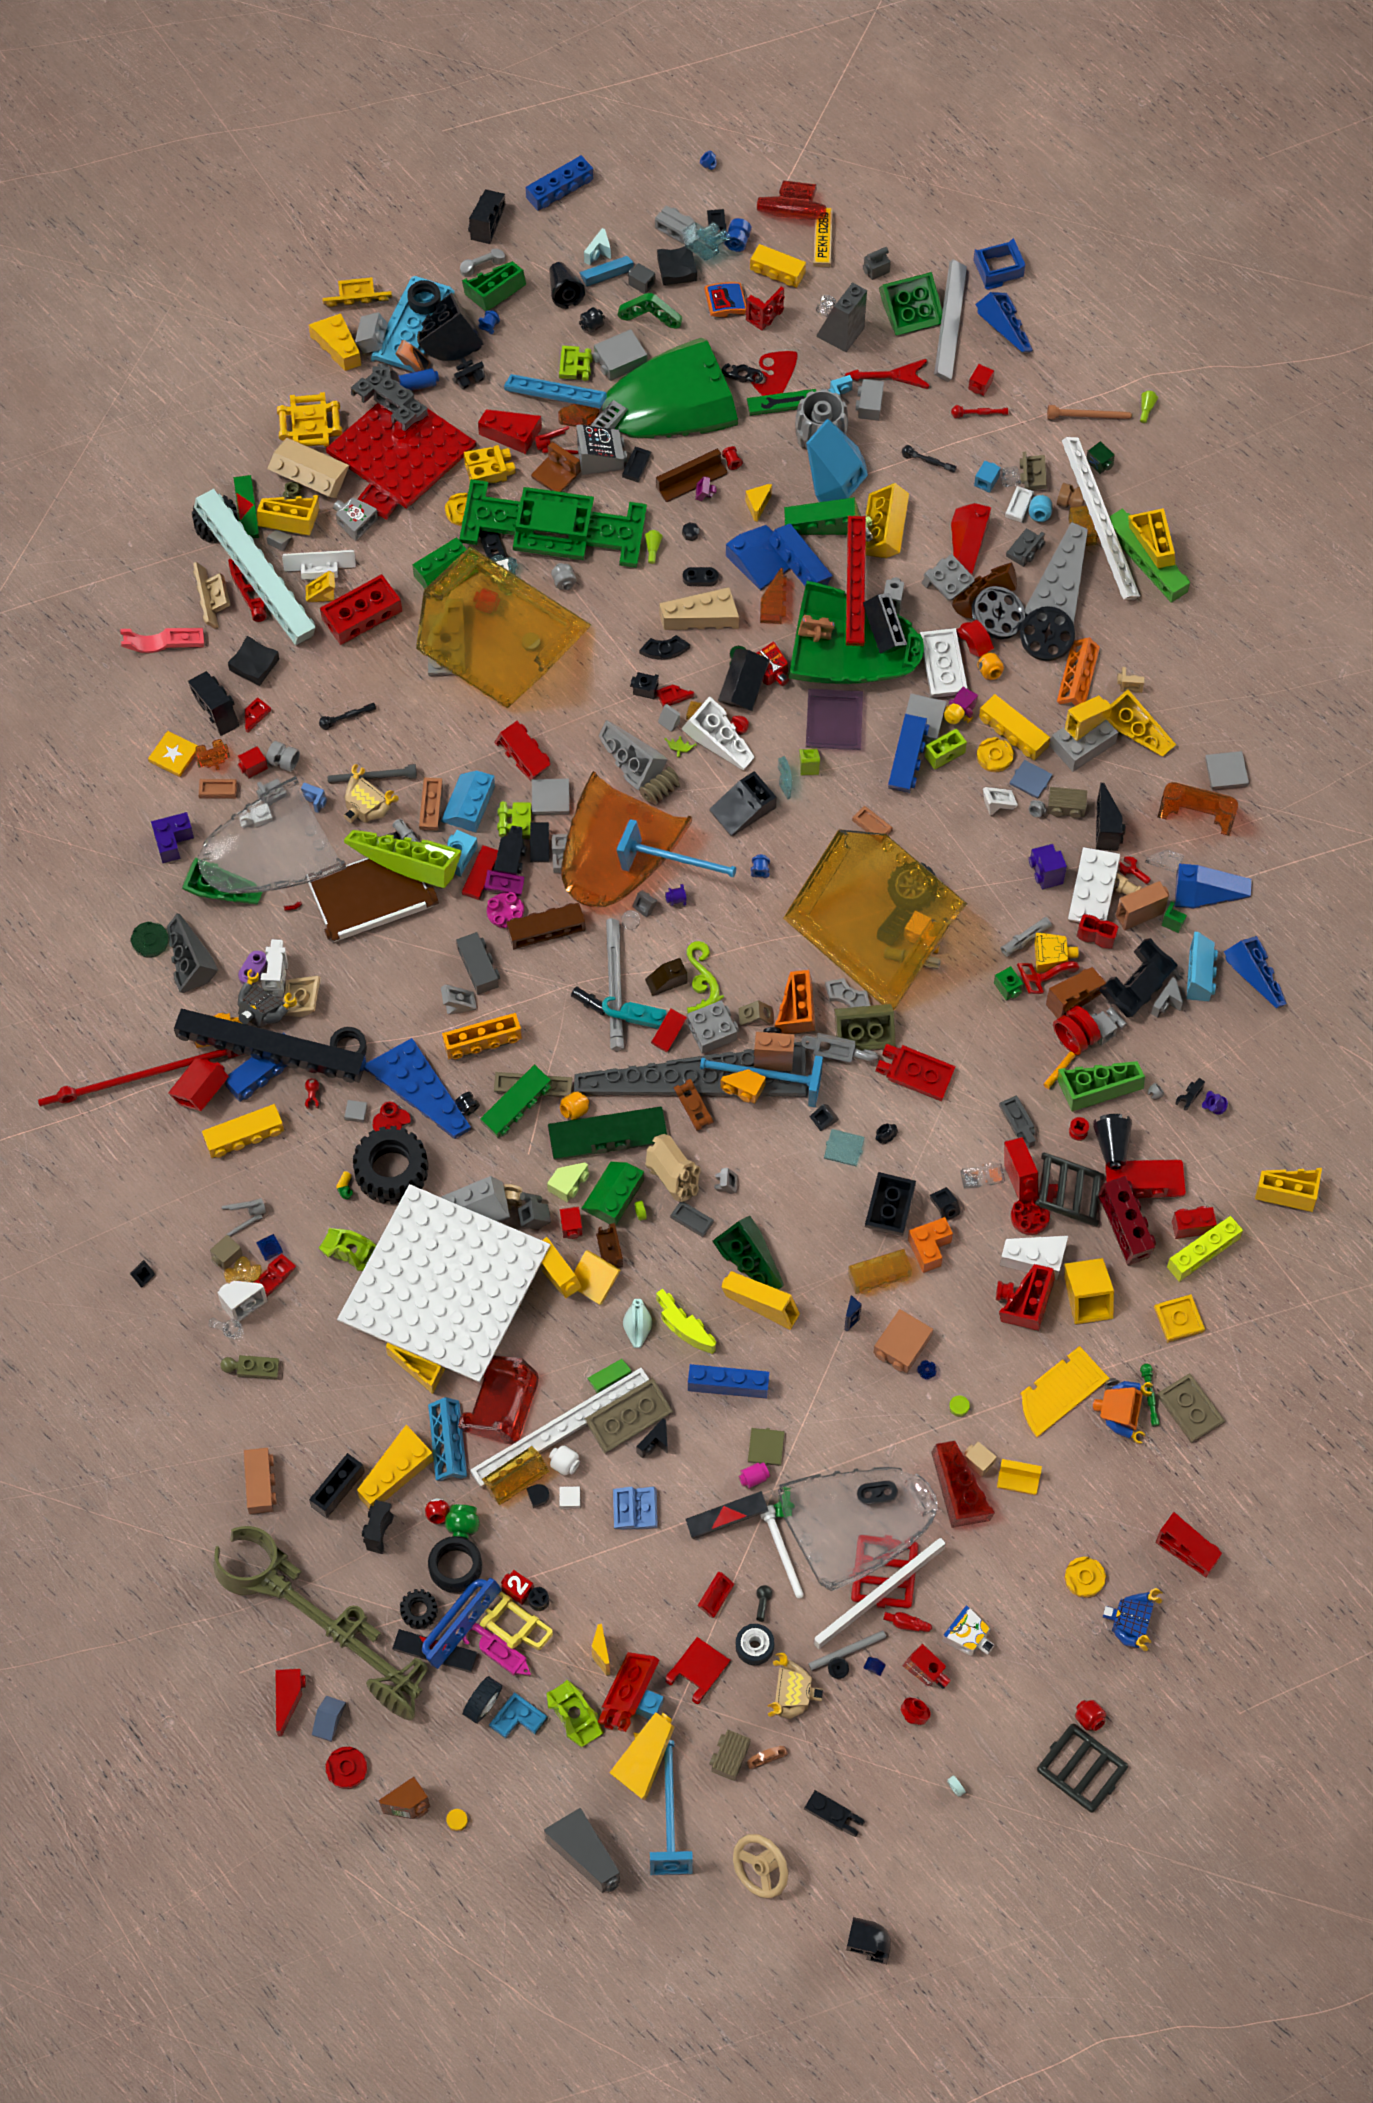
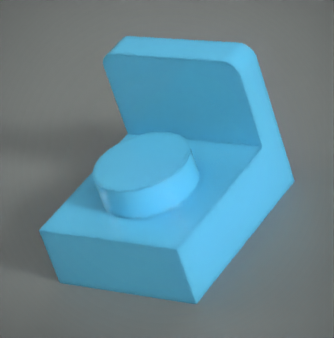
M848 375L830 381V389L828 391L836 392L839 395L848 393L852 390L853 380L851 376Z

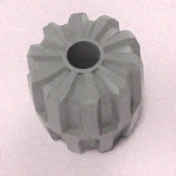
M821 389V391L816 392L811 391L806 394L805 399L800 400L796 414L795 429L798 444L801 448L805 447L807 449L806 443L826 419L833 422L845 435L847 434V406L845 402L841 401V396L836 392L832 393L827 391V389Z

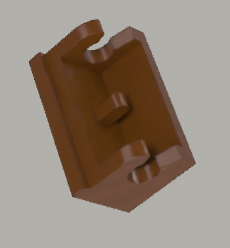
M615 1223L609 1224V1228L605 1230L599 1227L596 1237L601 1258L616 1268L623 1267V1257Z

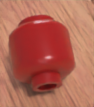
M1083 1700L1077 1705L1075 1718L1085 1730L1097 1731L1103 1727L1106 1722V1713L1095 1700Z

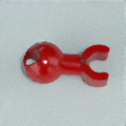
M314 1078L308 1079L305 1082V1089L308 1092V1098L305 1101L307 1109L312 1099L316 1103L315 1107L319 1108L316 1092L319 1090L320 1084Z

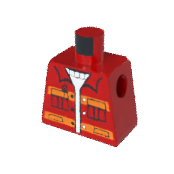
M773 641L757 652V654L770 659L763 683L771 685L777 681L781 686H784L789 681V678L785 675L788 672V662Z
M921 1644L914 1650L902 1665L927 1686L935 1682L944 1689L951 1681L942 1673L946 1665L924 1644Z

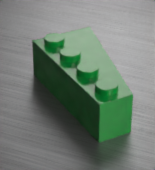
M855 497L784 507L785 525L791 524L799 535H847L848 516H861Z

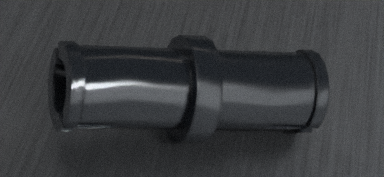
M577 986L573 989L571 997L582 1002L584 1007L591 1008L602 1016L605 1014L602 1009V1001L598 1000L594 994H589Z

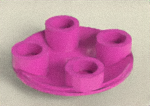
M513 892L498 894L488 900L487 917L495 926L507 928V921H510L512 918L523 917V903Z

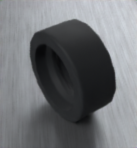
M420 280L413 283L408 289V304L415 313L423 315L433 313L436 310L435 306L441 301L440 290L434 282ZM421 292H429L434 295V299L427 303H420L414 300V296Z
M343 1027L332 1035L330 1046L337 1047L340 1040L352 1037L357 1039L360 1044L356 1052L366 1055L367 1044L365 1036L360 1030L354 1027Z

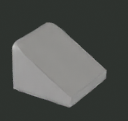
M276 529L267 536V543L284 551L292 536Z
M665 704L658 723L672 732L680 724V713L668 704Z

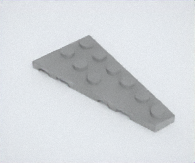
M1071 522L1024 610L1025 616L1037 608L1050 606L1066 612L1074 624L1088 529ZM1045 613L1037 615L1038 621L1042 622L1047 619ZM1062 616L1055 618V623L1058 625L1065 622Z

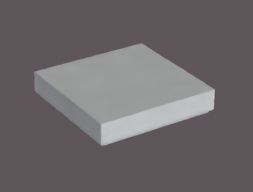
M1242 751L1205 756L1211 790L1248 786L1249 782Z
M532 779V815L569 814V779Z

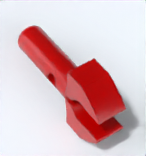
M1124 857L1123 861L1130 866H1125L1122 862L1119 863L1120 873L1124 876L1132 873L1145 884L1151 881L1150 877L1136 868L1138 860L1134 857Z

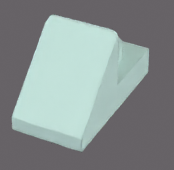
M603 228L584 251V263L588 265L597 260L600 254L611 259L609 241Z

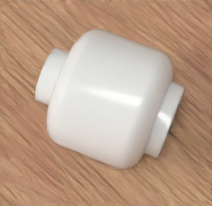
M565 1445L558 1449L554 1448L549 1455L551 1468L564 1476L569 1473L572 1475L580 1464L578 1454Z

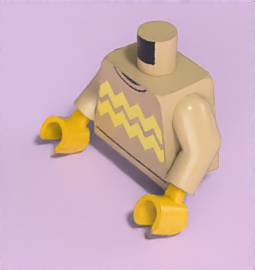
M353 765L351 771L354 776H351L345 793L348 811L343 815L344 818L350 823L357 817L365 823L370 820L383 818L392 806L391 803L397 802L399 797L394 795L391 799L394 791L389 790L384 795L363 777L360 779L359 776L365 773V769L361 767L360 772L357 773L358 765Z
M777 1653L775 1655L780 1658V1661H773V1665H782V1668L779 1667L776 1700L767 1705L773 1708V1711L769 1712L768 1716L773 1717L777 1715L792 1719L808 1710L809 1700L822 1701L823 1689L811 1688L812 1677L799 1665L787 1659L785 1653Z

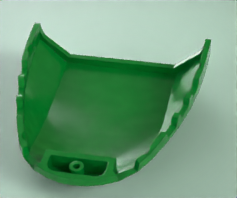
M698 338L676 346L638 366L608 390L607 398L602 405V412L613 400L628 409L615 429L627 434L630 438H654L655 436L662 435L670 438L675 434L688 436L689 433L700 431L703 434L738 425L733 396L709 342L704 338ZM616 407L614 408V411L617 413L620 411Z
M806 581L790 664L789 679L826 684H856L899 678L909 674L919 665L924 652L923 638L912 627L910 621L897 614L907 645L892 653L880 654L865 612L864 646H846L845 591ZM809 615L813 620H819L823 617L828 618L830 622H834L835 626L830 640L820 638L819 642H814L813 637L799 636L798 630L803 616Z

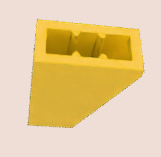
M1098 695L1070 708L1067 713L1065 730L1076 741L1080 740L1110 717L1112 708L1110 703Z
M546 1237L542 1241L549 1243L550 1247L540 1268L566 1299L582 1287L575 1273Z

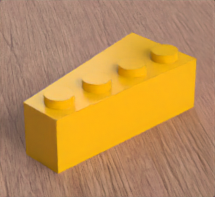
M407 1424L357 1489L359 1498L368 1508L374 1506L375 1500L385 1502L434 1461L433 1453Z

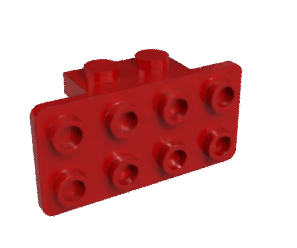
M1182 1160L1126 1161V1164L1120 1170H1111L1105 1164L1106 1182L1126 1176L1127 1181H1131L1133 1185V1195L1135 1198L1183 1197L1186 1193Z

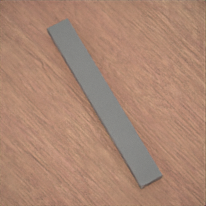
M953 259L949 262L934 375L948 382L952 379L967 270V266Z

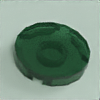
M147 921L139 924L132 932L130 941L133 950L142 957L153 958L159 956L168 946L169 937L167 931L159 923Z

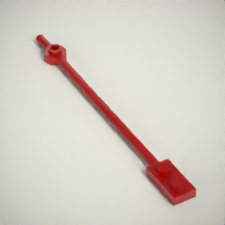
M227 1049L216 1050L77 1089L71 1086H63L56 1095L38 1099L40 1107L56 1102L70 1103L76 1100L77 1096L190 1066L195 1058L212 1060L227 1055L228 1059L241 1055Z

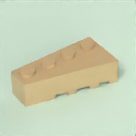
M729 587L659 603V615L664 630L705 629V627H716V629L732 627V629H739V616Z

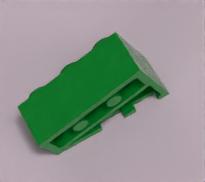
M513 261L493 268V271L487 274L479 273L476 278L467 280V278L463 279L462 284L465 295L486 312L526 285L524 270Z

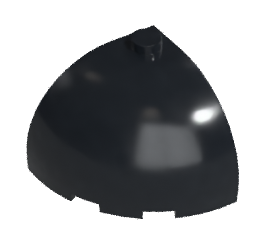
M452 292L435 306L436 310L431 316L429 314L426 316L421 324L423 326L422 331H418L417 342L424 352L442 361L459 360L472 352L478 351L484 345L472 320Z

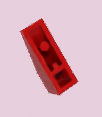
M301 1669L275 1670L276 1732L278 1736H283L301 1699L302 1688H306V1675H302Z

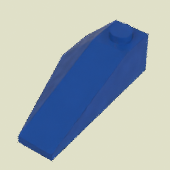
M990 292L975 304L978 308V314L1021 352L1033 351L1026 333L1020 329L1022 325L1021 320L1016 318V308L1007 293Z
M1179 863L1176 873L1175 907L1194 909L1199 908L1201 905H1214L1221 901L1251 897L1252 879L1199 865Z
M1257 936L1241 940L1224 951L1226 961L1275 1008L1287 1004L1279 984L1273 980V968L1268 967L1266 962L1268 958L1267 953Z

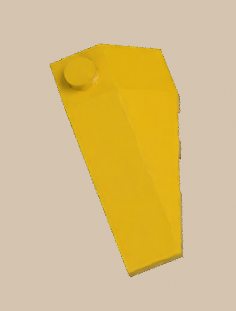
M1128 689L1110 704L1112 707L1110 717L1106 720L1117 731L1161 757L1176 745Z

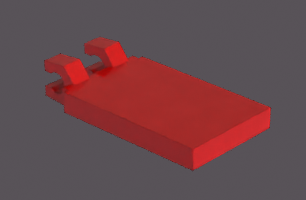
M886 1044L882 1056L893 1059L892 1064L879 1060L875 1072L887 1075L886 1078L891 1082L942 1102L956 1066L904 1045L900 1049Z
M631 1652L627 1653L602 1705L604 1710H602L598 1723L605 1725V1728L613 1730L614 1727H619L618 1730L621 1732L628 1730L631 1724L630 1718L632 1715L634 1716L660 1661L657 1657Z

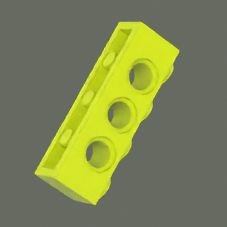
M1229 1216L1169 1258L1167 1268L1180 1282L1240 1240L1243 1232L1242 1228Z

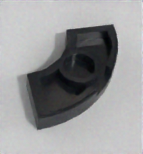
M677 635L663 641L650 638L639 650V653L651 659L666 660L685 653L690 648V644Z

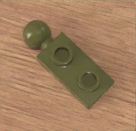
M239 1355V1361L235 1362L233 1358L225 1357L222 1359L220 1367L225 1373L237 1370V1377L277 1380L279 1358Z

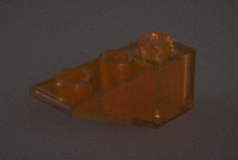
M780 568L761 597L760 623L782 624V617H786V606H783V601L786 602V591H783V586H786L787 575H783V568Z

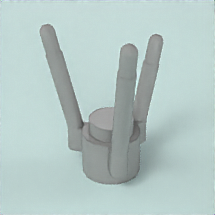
M262 1198L221 1207L223 1210L230 1209L231 1211L247 1208L249 1215H254L253 1218L226 1235L232 1236L256 1220L262 1219L261 1214L266 1213Z

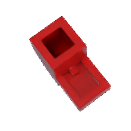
M978 620L963 623L956 629L957 637L966 640L971 654L981 657L994 649L987 630Z

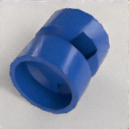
M733 219L730 222L728 233L724 240L725 246L735 252L743 251L746 248L752 230L751 224L744 219Z

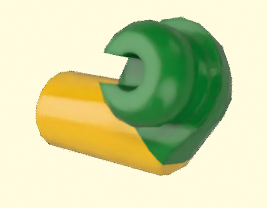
M346 1171L343 1172L336 1185L339 1195L343 1199H349L353 1195V1190L348 1185L352 1174Z

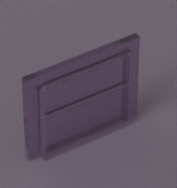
M808 689L806 748L861 750L863 691Z

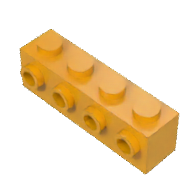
M512 1013L442 1033V1039L449 1060L452 1058L459 1059L463 1055L470 1053L477 1054L488 1048L495 1049L502 1044L516 1043L522 1039L517 1015Z

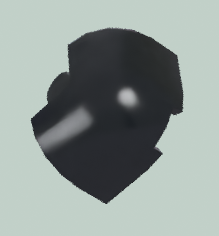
M853 1917L846 1951L867 1955L866 1960L887 1965L891 1949V1939L888 1931L876 1922Z

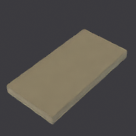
M651 1378L587 1416L584 1420L603 1453H606L673 1413L655 1380Z

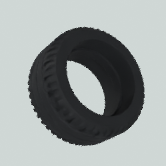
M452 1536L440 1540L432 1548L428 1557V1569L432 1581L440 1589L447 1592L458 1593L465 1591L473 1581L480 1578L482 1573V1559L479 1549L473 1542L460 1536ZM450 1551H463L472 1558L473 1565L470 1571L463 1577L455 1579L442 1575L438 1570V1562L441 1557Z

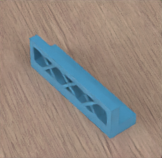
M444 1397L428 1404L436 1481H442L449 1477L460 1479L467 1477L459 1400ZM440 1406L441 1412L437 1417L436 1408ZM440 1425H442L443 1431H442L441 1435L439 1436V1435H438V1429H439ZM444 1444V1451L441 1455L440 1448ZM445 1462L447 1472L442 1473V1466Z

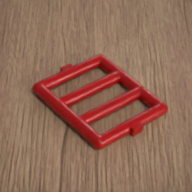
M860 1535L857 1540L851 1600L853 1602H860L867 1596L860 1594L861 1583L881 1585L889 1579L862 1575L863 1563L902 1568L918 1555V1543L893 1539V1536L887 1535L884 1538ZM865 1544L910 1549L909 1561L864 1555ZM916 1572L898 1586L899 1588H906L904 1600L884 1597L876 1604L877 1607L911 1608Z

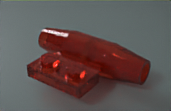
M784 180L779 196L759 197L757 201V211L776 217L799 220L825 219L827 207L824 204L813 201L817 190L816 184Z

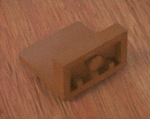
M551 442L548 445V457L531 474V477L551 491L562 492L581 472L580 459L556 443Z

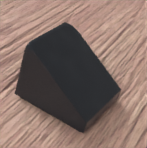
M826 1104L821 1105L809 1116L820 1131H823L839 1120L830 1106Z

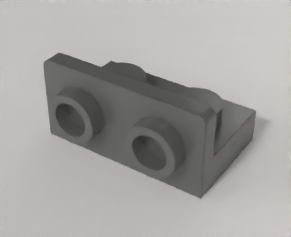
M1026 528L1006 552V557L1024 567L1027 562H1031L1034 559L1036 551L1043 548L1045 533L1041 532L1037 535Z

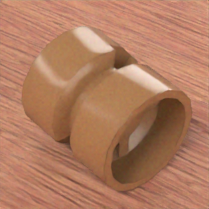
M1063 483L1057 499V505L1062 507L1070 506L1071 509L1081 512L1085 500L1083 499L1080 487L1074 489L1073 485Z

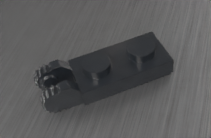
M814 1790L804 1807V1810L854 1837L858 1835V1831L845 1824L847 1819L861 1826L865 1823L864 1819L851 1813L849 1809Z

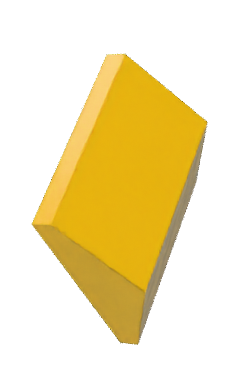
M598 1624L591 1646L592 1658L607 1676L610 1675L609 1657L602 1624Z

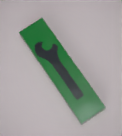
M816 389L747 398L749 415L797 410L800 400L805 399L807 393L811 391L816 392Z

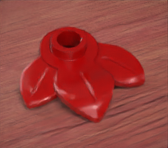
M385 1102L380 1108V1113L373 1118V1130L375 1132L380 1131L379 1128L384 1126L385 1129H390V1126H396L397 1130H400L402 1125L411 1123L409 1113L406 1110L399 1109L396 1103ZM388 1110H393V1113L387 1114L386 1112Z

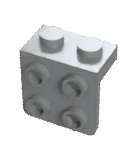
M951 554L946 559L942 558L936 564V567L930 568L924 573L922 584L925 588L933 584L947 600L951 601L974 582V577Z

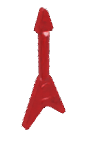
M922 359L891 371L859 372L857 369L845 373V376L850 375L852 380L859 381V379L891 378L899 382L929 389V384L916 375V372L927 363V359Z

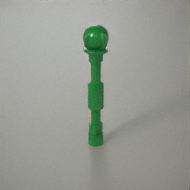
M1148 1363L1140 1367V1372L1145 1382L1151 1383L1153 1369ZM1147 1387V1391L1153 1392L1152 1387ZM1153 1392L1152 1395L1147 1396V1401L1151 1410V1425L1156 1427L1160 1424L1155 1410L1156 1400Z

